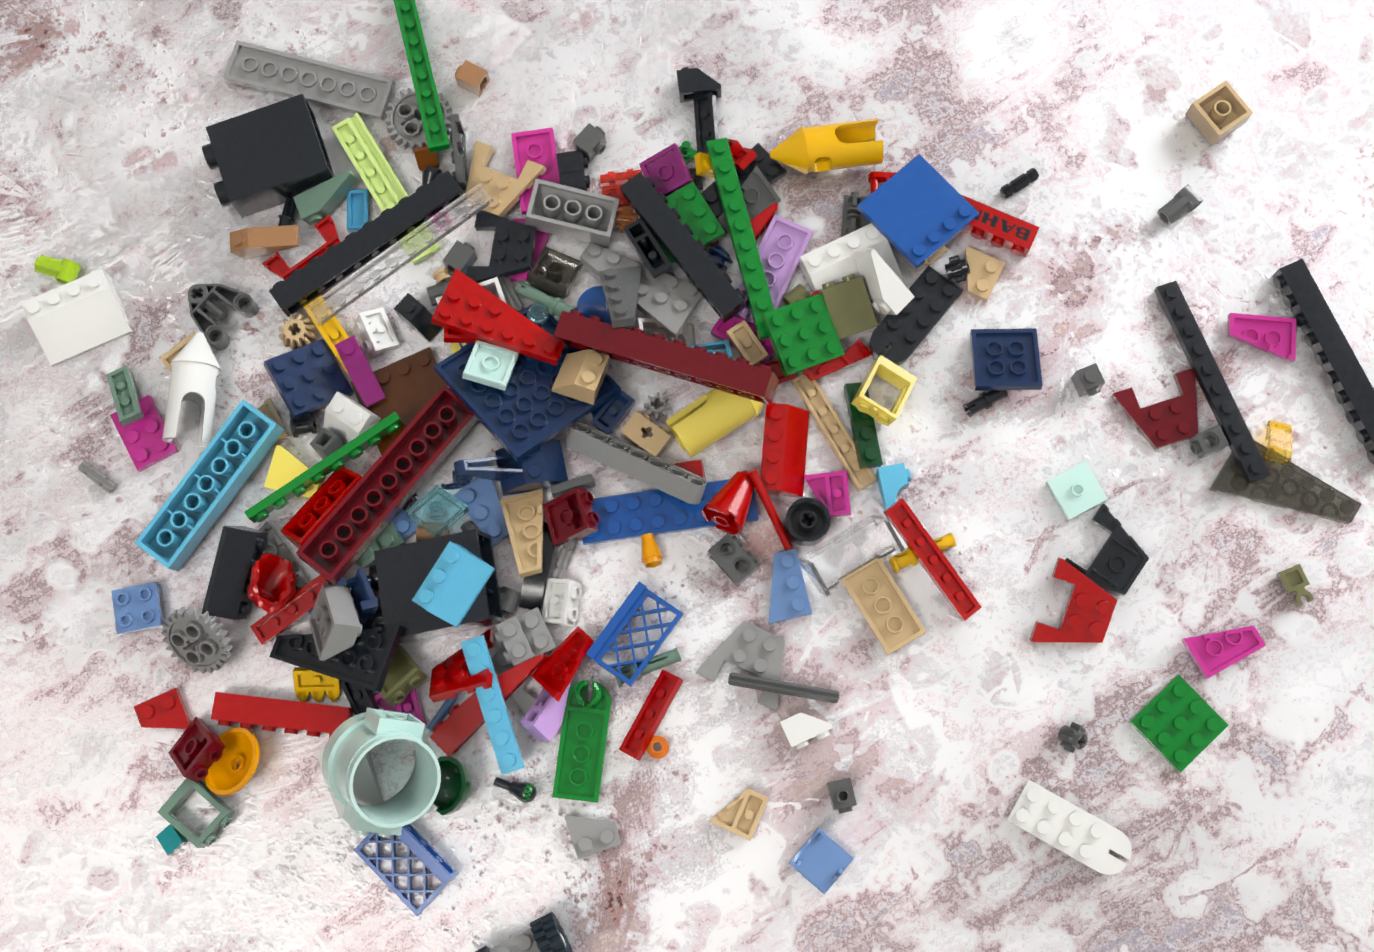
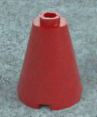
M747 471L736 472L702 510V515L709 523L711 520L717 523L716 528L723 532L735 535L738 532L741 533L744 528L755 488Z

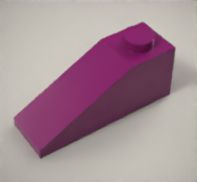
M353 335L335 344V348L366 408L387 399L357 338Z

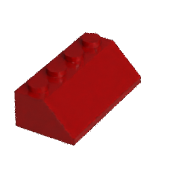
M766 404L760 478L768 495L803 498L809 411L789 404Z
M345 467L337 472H333L280 532L299 549L362 476Z

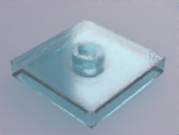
M436 485L406 510L405 514L406 517L434 537H440L462 518L469 509L467 505Z

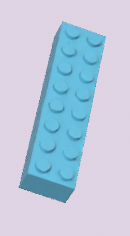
M242 399L135 541V544L168 569L179 571L285 429L252 404Z

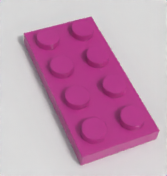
M553 127L511 133L517 179L527 160H530L546 168L543 175L540 174L537 179L560 184ZM534 185L530 189H526L519 196L522 215L527 214Z

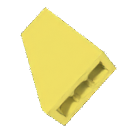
M276 445L264 487L271 492H275L309 468L283 447ZM325 481L317 485H311L307 488L306 493L296 498L309 500Z

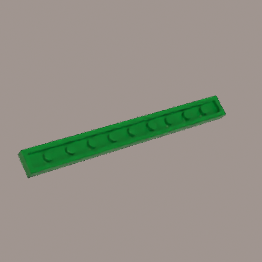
M393 0L429 153L450 149L415 0Z
M727 137L706 141L705 146L758 339H768L769 335L761 315L774 310V305Z

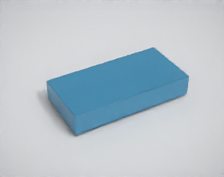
M368 189L350 190L347 194L348 233L357 232L366 222L370 221V192Z

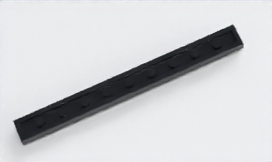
M1177 281L1156 287L1154 290L1218 425H1220L1229 443L1231 452L1246 483L1250 484L1269 477L1271 474Z

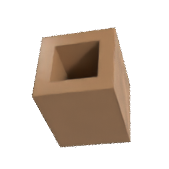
M467 60L455 72L458 86L479 97L490 81L487 70Z

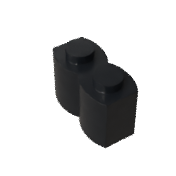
M581 150L556 153L560 184L588 191L587 188H591L590 176H585V169L588 168L587 156H582Z

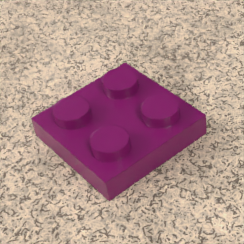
M675 143L639 163L644 177L649 176L655 184L654 189L656 192H662L665 197L693 181L681 151Z

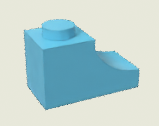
M904 463L877 468L876 476L884 511L895 503L897 494L902 489H906L909 484L908 482L911 481L910 471L908 468L905 469Z

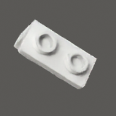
M383 307L359 313L354 327L356 333L360 334L363 341V349L369 354L370 359H375L378 353L398 348L399 342Z
M547 579L542 617L546 624L575 627L578 618L579 599L582 594L581 583L571 579Z

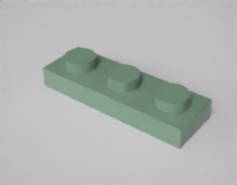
M124 366L106 374L119 422L126 426L143 418V412L130 369Z

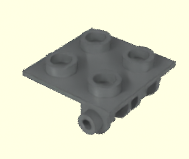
M851 192L850 196L844 195L842 237L870 224L857 210L858 204L867 198L859 196V192Z

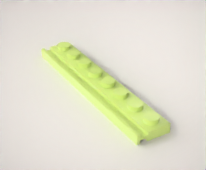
M358 113L352 118L348 117L331 127L382 212L397 205L403 197H409ZM427 225L400 242L414 265L430 257L437 250H441Z

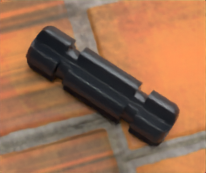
M1031 168L1026 171V174L1023 173L1012 180L1010 184L1001 187V195L1004 198L1012 196V193L1020 191L1029 185L1030 182L1032 183L1037 180L1039 173L1035 168Z

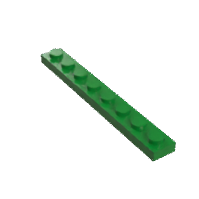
M396 412L392 413L244 513L253 523L264 521L269 517V513L275 509H282L288 504L290 499L303 495L308 487L321 483L326 479V475L332 471L337 472L345 466L344 463L350 459L359 458L365 449L375 447L382 441L383 437L399 431L403 422Z

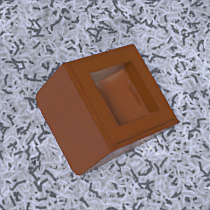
M428 146L413 149L420 171L425 170L426 166L439 168L437 151L429 153Z

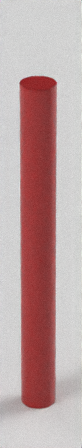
M756 468L748 471L785 551L792 549V543Z

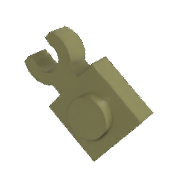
M1300 564L1277 573L1286 594L1293 592V602L1297 607L1303 605L1300 599L1301 596H1304L1307 602L1314 600L1313 595L1304 588L1310 585Z

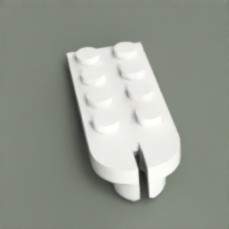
M1028 780L1007 819L1011 824L1102 875L1117 874L1127 866L1123 861L1108 853L1109 850L1119 854L1126 861H1129L1131 858L1132 846L1130 840L1122 831L1031 780Z

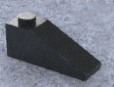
M642 218L623 228L629 243L654 279L673 268Z

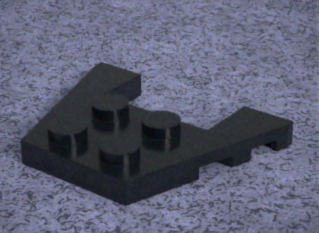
M477 210L475 229L477 231H495L489 266H467L466 275L475 282L480 283L495 277L505 276L506 278L532 270L538 234L536 228Z
M1102 504L1091 519V522L1108 532L1110 536L1087 570L1069 558H1066L1065 561L1105 591L1124 596L1149 557L1132 536H1129L1122 528V524L1109 512V508Z

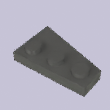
M451 114L450 137L453 145L451 156L452 163L455 164V171L452 172V175L461 189L465 191L468 183L465 130L459 114Z
M756 165L741 186L750 220L773 203L781 201ZM723 211L721 216L718 218V222L724 229L726 235L730 238L729 229Z

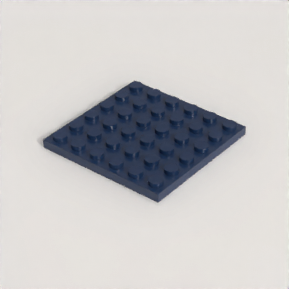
M533 303L519 312L554 336L558 321L548 313L546 308ZM475 343L466 345L434 366V371L516 462L621 391V387L606 373L594 405L552 392V387L566 354L582 351L565 344L556 366L519 353L505 391L462 378Z

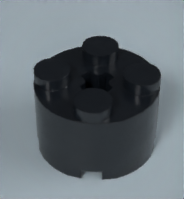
M806 497L796 500L786 513L785 530L787 535L795 544L800 546H813L820 543L826 537L830 527L831 517L829 510L822 502L813 498ZM804 518H807L808 521L812 520L811 526L803 524Z

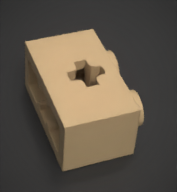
M636 411L620 431L621 437L635 447L660 458L672 442L671 432L662 425L658 427L652 423L653 419L646 413L640 414ZM645 432L648 434L649 432H651L652 437L647 436L646 438H644L643 433Z

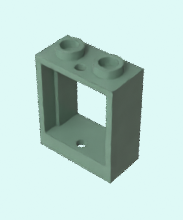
M186 778L157 813L197 848H205L214 843L217 839L216 834L221 828L224 829L231 823L233 819L231 816L235 811L201 781L197 783ZM195 790L220 811L219 815L200 837L174 816Z

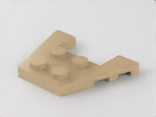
M476 141L464 203L475 209L504 217L520 200L519 196L526 189H530L534 185L533 181L540 174L543 175L546 168L543 165L527 160L518 179L486 167L494 152V148Z

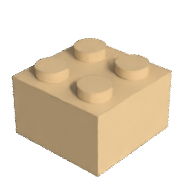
M1227 80L1193 102L1186 112L1187 117L1211 146L1244 125L1253 114Z

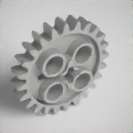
M408 88V94L405 95L403 92H400L401 98L393 97L395 104H388L390 110L385 112L388 117L385 119V122L388 125L386 128L388 133H390L391 139L395 140L398 146L402 144L404 150L410 146L412 152H414V148L428 145L422 119L418 120L421 118L416 94ZM440 93L438 98L447 135H450L448 128H451L450 115L453 111L451 106H449L448 100L444 99L442 93ZM405 112H410V114L406 116L403 115ZM411 130H417L413 134L409 133Z
M192 606L187 609L181 607L179 610L176 609L165 619L166 622L162 625L164 630L161 634L166 636L162 641L169 644L166 650L173 651L171 657L177 656L179 658L178 664L184 662L186 669L192 666L194 672L200 669L202 674L206 671L212 673L214 670L218 671L228 662V658L232 655L229 652L233 648V646L229 645L232 639L225 637L228 630L221 629L223 623L217 624L215 622L216 616L210 618L208 611L202 614L199 607L195 611ZM208 633L204 638L197 640L201 635ZM190 642H195L192 646L186 648Z

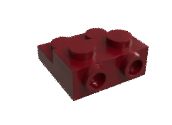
M576 487L543 504L553 545L560 546L574 538L582 539L599 530L597 524L600 522L598 514L593 511L592 503H594V497L591 492Z
M195 717L168 753L183 777L198 783L206 778L211 765L222 757V752L226 745L218 734L210 731L202 719Z

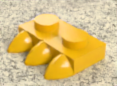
M294 667L292 671L294 689L297 698L301 702L307 700L309 691L317 702L322 700L324 691H326L328 698L332 702L337 700L342 687L339 679L305 668Z

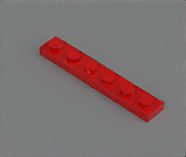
M901 498L883 512L961 621L967 620L982 608L905 500Z

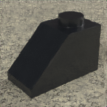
M685 67L681 70H676L680 103L694 101L693 97L709 92L716 94V98H721V84L700 69Z
M409 293L394 308L397 315L428 342H431L444 328L432 324L431 318L433 315Z

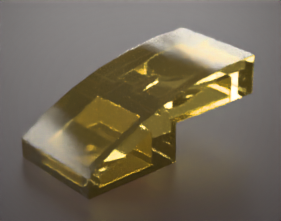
M1272 420L1268 421L1265 442H1268L1267 460L1284 464L1291 462L1293 441L1291 425Z

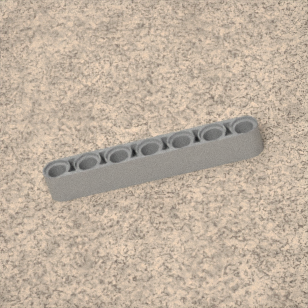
M576 422L569 427L565 442L568 448L689 504L696 505L701 502L707 484L704 478L582 422Z

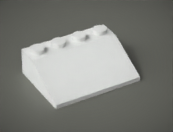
M871 223L800 256L799 266L813 292L822 289V284L834 281L837 284L842 282V277L850 274H854L855 277L859 276L853 253L856 248H874L904 284L905 282L888 240Z
M103 269L21 303L27 320L51 366H56L133 333L112 278Z

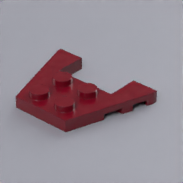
M1192 369L1176 373L1173 376L1181 396L1140 408L1132 387L1111 395L1113 400L1118 402L1124 409L1123 412L1127 417H1130L1137 425V429L1154 450L1191 439L1194 435L1198 434L1196 378Z

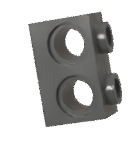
M727 533L708 550V555L738 587L757 571L758 566L756 563L758 561L750 552L746 554L742 550L743 544L736 536L731 537ZM724 546H730L733 549V553L725 556L720 550ZM744 562L747 564L748 569L745 572H738L735 568L736 564Z

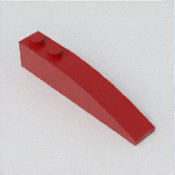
M540 654L497 676L505 702L548 658L546 654ZM476 692L460 706L456 704L448 712L450 716L444 722L442 720L439 721L432 729L434 733L430 738L447 756L454 755L485 723Z

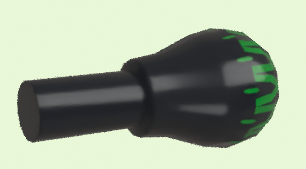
M496 777L494 780V786L509 791L510 794L523 803L532 802L537 795L536 787L529 782H510Z

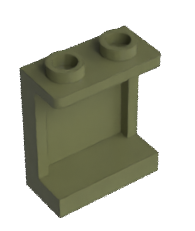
M854 274L842 277L843 281L835 284L834 281L822 284V289L817 290L819 293H822L839 339L878 326L862 276L855 277Z
M400 643L381 690L382 698L393 708L401 703L413 689L419 687L423 680L428 677Z

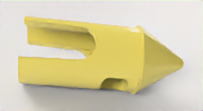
M712 389L665 422L682 450L687 451L690 458H692L754 417L757 418L764 403Z

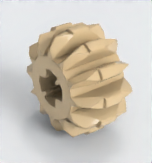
M301 314L297 318L294 315H290L289 321L283 319L285 326H279V330L282 332L279 334V338L283 340V345L285 347L290 346V349L294 350L305 344H310V339H316V335L313 333L316 328L314 325H311L312 321L309 318L304 319V316Z

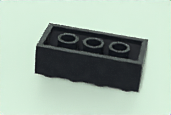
M223 526L202 614L208 611L209 616L233 620L247 619L252 608L251 599H249L247 592L251 579V570L267 547V532L246 526Z

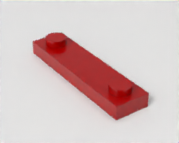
M321 575L317 576L297 591L283 608L271 614L267 613L251 625L250 628L260 643L266 645L312 611L322 584L331 585V583Z
M662 669L619 748L620 751L639 761L641 760L684 680Z

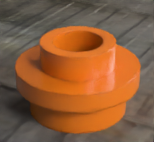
M653 736L646 750L652 758L660 759L667 755L669 744L664 737ZM655 743L662 745V749L658 752L653 749Z

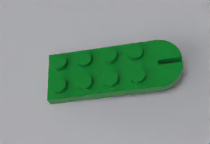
M589 680L577 682L568 692L552 795L554 798L599 802L611 711V696L605 686L593 680L591 702L587 701Z

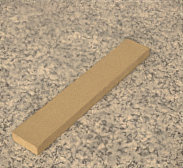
M804 373L792 379L791 383L843 469L847 471V475L857 492L877 482V478L870 468L859 469L854 441L817 380L810 381Z

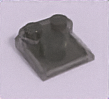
M545 246L532 266V270L527 274V281L532 287L551 297L565 299L570 295L571 287L579 275L583 264L578 259Z

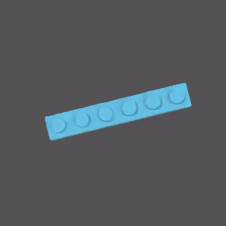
M484 635L460 642L471 676L487 668L493 674L492 687L485 690L483 687L475 688V692L501 775L525 768Z

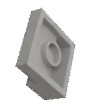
M538 607L495 625L497 631L494 632L498 643H503L507 650L503 654L508 665L513 663V666H516L540 654H547L557 649Z

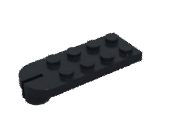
M928 265L909 288L915 297L898 315L887 314L873 331L869 340V348L873 360L875 361L885 348L892 345L883 357L896 365L906 362L960 297L963 290Z

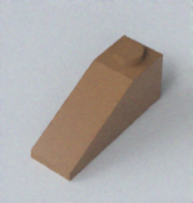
M299 226L252 227L230 232V253L245 260L300 246Z

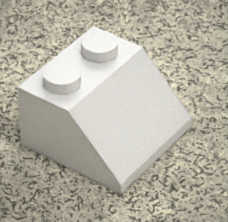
M336 392L325 410L323 428L337 434L347 444L379 423L381 418L348 395Z

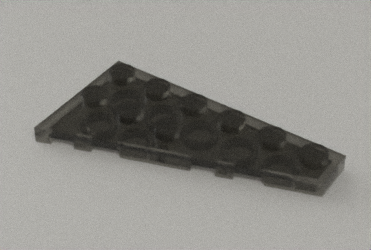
M1255 440L1254 442L1271 475L1265 479L1247 484L1231 452L1208 489L1215 492L1228 493V495L1248 498L1251 501L1271 506L1297 510L1304 514L1309 513L1321 516V518L1344 524L1352 522L1362 505Z

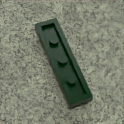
M862 382L845 384L843 388L859 469L881 467L883 462L874 418L867 413L860 412L856 406L851 404ZM867 388L864 395L870 399Z

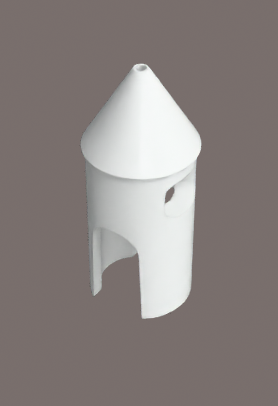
M197 332L170 363L172 368L162 440L170 444L172 443V438L176 437L181 402L189 400L195 402L200 408L197 447H207L211 442L216 402L215 382L221 368L204 333Z

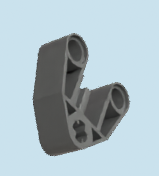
M195 284L188 290L190 315L200 332L204 333L207 342L216 350H225L230 344V337L205 313L209 311L220 321L223 318L225 319L229 311L217 302L220 299L243 317L253 318L259 311L258 304L250 295L222 284ZM246 303H250L247 309H243ZM221 335L220 340L214 342L215 337Z

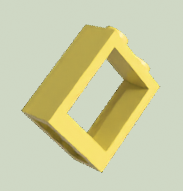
M880 355L871 364L851 404L856 406L860 412L867 413L875 418L878 423L889 426L897 419L917 377ZM875 374L900 389L890 411L864 395Z

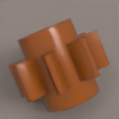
M623 206L621 211L616 212L615 227H620L621 233H625L623 228L638 220V214L633 212L632 207Z

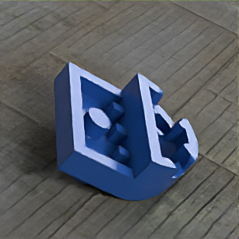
M595 286L586 290L577 302L578 311L583 313L584 317L597 316L602 318L603 322L611 324L601 286Z

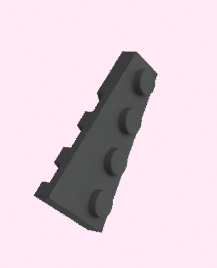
M641 266L619 269L610 268L598 271L612 328L635 325L638 291L642 274Z

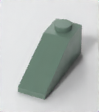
M347 170L294 196L293 199L301 219L309 225H315L331 214L357 183L358 177L350 170Z

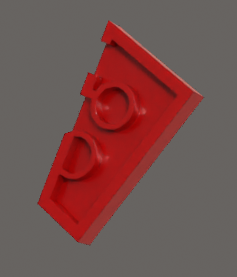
M577 626L531 676L559 702L594 640Z

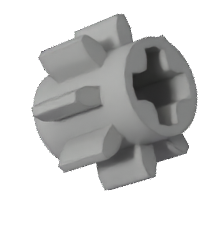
M659 392L654 397L648 395L649 403L644 404V408L650 409L647 415H653L656 421L662 416L667 418L666 410H671V405L665 404L668 402V396L662 398ZM656 403L661 405L659 410H655Z

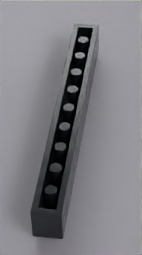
M448 170L444 173H439L434 177L433 181L427 185H421L409 197H403L397 205L391 209L384 210L376 219L366 222L360 230L348 234L342 242L330 246L327 252L321 256L312 258L309 264L302 269H296L291 273L290 277L275 283L269 292L287 317H290V315H293L465 199L463 190Z
M1300 259L1279 268L1272 275L1274 285L1277 289H1280L1284 304L1287 308H1290L1294 318H1296V325L1301 328L1305 343L1311 347L1315 354L1316 363L1322 367L1327 383L1335 391L1337 402L1343 406L1348 422L1353 425L1357 432L1358 441L1364 445L1369 461L1374 464V389L1304 260Z

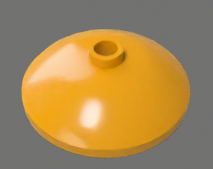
M239 727L228 729L219 735L226 747L222 752V757L211 765L208 775L204 778L207 787L213 793L221 796L233 795L243 789L252 779L258 766V741L252 732Z

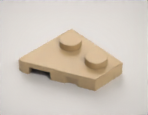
M967 246L965 255L970 268V274L966 275L967 294L987 302L1005 262Z
M748 788L715 815L710 822L751 841L769 798Z

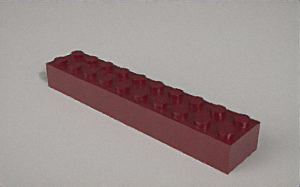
M576 310L561 312L554 336L566 346L580 350L590 349L609 355V358L764 404H772L779 379L774 374L775 372L771 371V367L758 364V366H753L749 364L750 361L739 357L736 360H732L725 353L718 351L715 354L708 353L704 347L694 345V348L686 346L685 342L673 339V342L665 340L664 336L656 333L649 336L644 334L645 331L632 327L631 330L623 327L612 328V325L603 322L602 318L593 315L587 318L583 316V313Z
M443 385L296 552L303 562L335 586L478 421L476 416L450 388Z

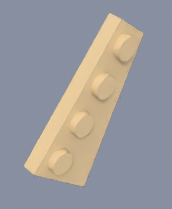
M543 488L500 500L520 578L542 573Z

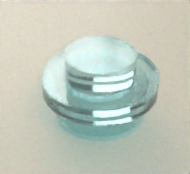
M533 304L527 310V318L535 324H543L548 319V310L542 304Z

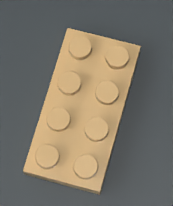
M879 555L840 578L843 586L887 656L927 632Z

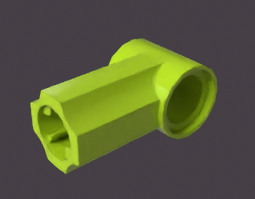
M44 255L36 258L34 263V271L37 274L54 278L63 284L76 280L82 267L80 264L68 259L61 261Z

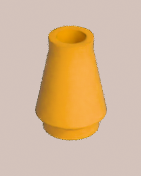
M647 533L642 535L641 562L644 563L646 568L661 565L663 555L656 543L654 534Z

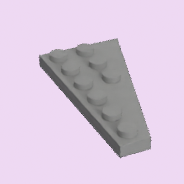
M592 242L589 243L580 256V262L597 276H599L598 271L610 268L619 269L641 266L642 274L640 277L637 309L644 315H649L654 319L656 325L661 329L665 328L673 339L678 337L703 298L694 284L667 273H663L654 279L643 263Z

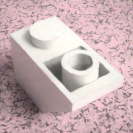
M801 712L779 723L790 748L796 746L797 750L810 745L808 740L814 737L821 740L829 736V730L833 729L831 723Z

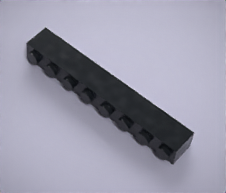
M641 172L620 186L623 197L639 217L643 219L646 226L724 323L745 308L744 299L746 298L739 288L734 289L731 285L732 280L726 272L721 273L716 259L713 256L709 257L705 253L706 248L700 240L696 241L693 238L691 228L687 224L683 225L680 222V215L674 208L670 209L668 207V201L662 192H656L654 189L655 184L650 177L647 176L645 178Z

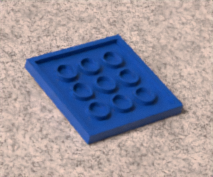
M920 154L857 206V210L916 269L979 215V212Z

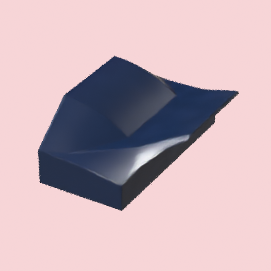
M621 390L619 394L591 412L593 417L591 423L604 433L610 435L627 417L636 401Z

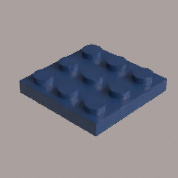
M1036 328L971 329L970 341L975 391L1042 389L1043 383Z
M324 339L264 361L263 365L294 419L328 406L336 392L348 395L349 397L354 393Z

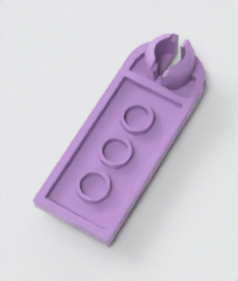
M777 215L773 216L758 248L774 309L779 307L799 265L800 256L804 254L813 236L812 230ZM742 281L739 289L746 298L744 299L745 308L737 315L741 319L747 320L751 310ZM751 314V316H750V322H751V323H754L753 317H752V314Z

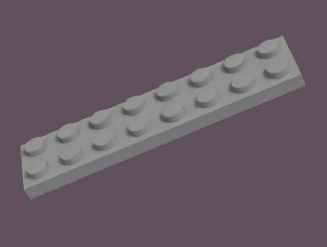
M238 40L235 43L223 76L225 81L287 97L303 94L307 102L354 114L358 113L359 115L383 120L395 85L393 79Z

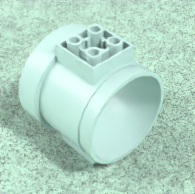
M367 708L366 712L357 714L339 725L327 741L322 757L323 777L330 792L345 806L343 819L357 834L369 835L370 832L386 838H391L392 835H401L402 826L408 825L424 815L437 797L441 782L439 762L431 748L421 741L425 723L412 714ZM388 740H411L415 748V764L405 786L395 796L384 802L374 805L356 803L353 794V779L357 766L365 754L376 745Z

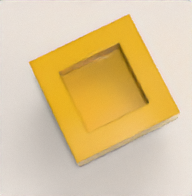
M701 152L695 154L696 175L714 178L708 154Z

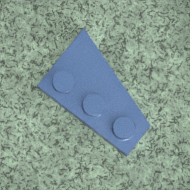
M475 478L469 485H466L454 494V497L480 531L491 535L493 548L509 536L502 506L493 480Z
M796 548L774 553L768 625L812 614Z

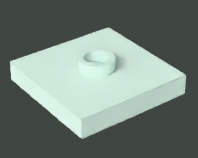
M476 340L462 378L505 391L519 353Z
M1086 461L1046 482L1068 521L1108 500Z

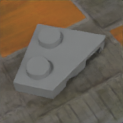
M569 815L564 816L578 859L622 844L615 822Z

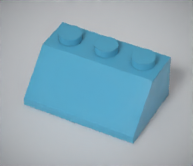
M449 541L412 601L433 615L455 627H459L495 568L462 546Z

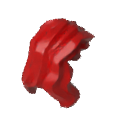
M266 553L255 562L251 570V579L247 592L249 599L254 601L258 608L271 614L283 608L286 602L293 597L296 592V574L293 572L291 561L282 559L280 556L277 557L272 553Z

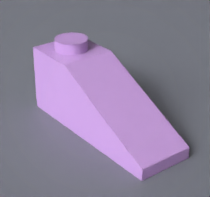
M570 683L559 702L543 688L520 722L536 740L550 742L556 736L563 722Z

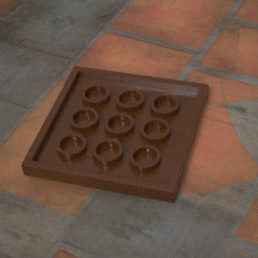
M430 347L374 371L387 399L367 409L380 417V421L396 412L403 422L399 431L392 435H386L377 445L381 455L443 385L447 386L434 371V366L437 362ZM351 381V386L354 390V393L357 397L359 404L366 408L353 381Z

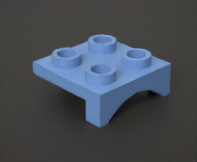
M151 582L111 591L116 632L118 635L150 628H163L162 625L165 623L160 605L161 585L159 583Z
M818 827L789 864L825 895L854 858Z

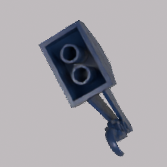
M551 439L518 462L514 460L504 447L495 451V457L454 462L455 470L452 471L454 483L441 484V487L445 490L460 489L469 485L470 480L476 477L500 481L503 496L530 492L541 488L547 489L551 485L568 480L561 441ZM485 466H497V468H490Z

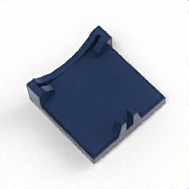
M360 568L357 570L355 577L345 580L344 587L351 588L350 593L354 598V604L360 616L359 622L362 624V629H368L372 626L380 603L378 596L372 591L370 576H366L364 569Z

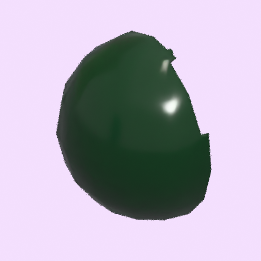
M443 756L437 759L441 771V782L433 804L437 807L436 811L441 815H450L458 811L468 800L472 784L471 776L461 761L452 756Z

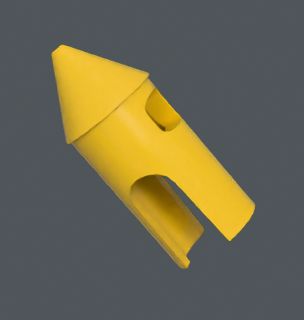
M878 119L805 128L801 126L770 151V158L806 175L811 172L882 164L884 156L883 140L875 141L876 124H878Z

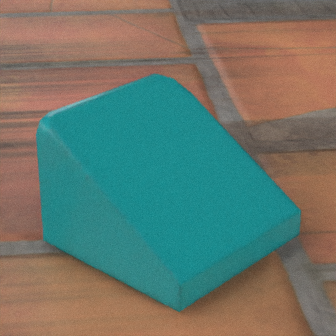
M171 824L156 836L168 856L188 843L187 839Z

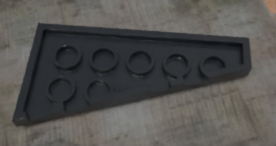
M394 625L393 627L362 629L361 635L356 638L352 647L325 661L319 660L313 634L278 635L269 657L381 693L404 627Z

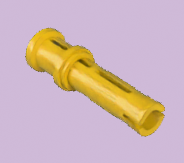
M952 533L934 540L941 551L956 546ZM909 547L896 555H888L890 565L896 574L910 565L914 567L919 563Z

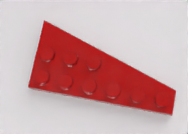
M457 268L431 318L432 324L555 366L564 349V343Z

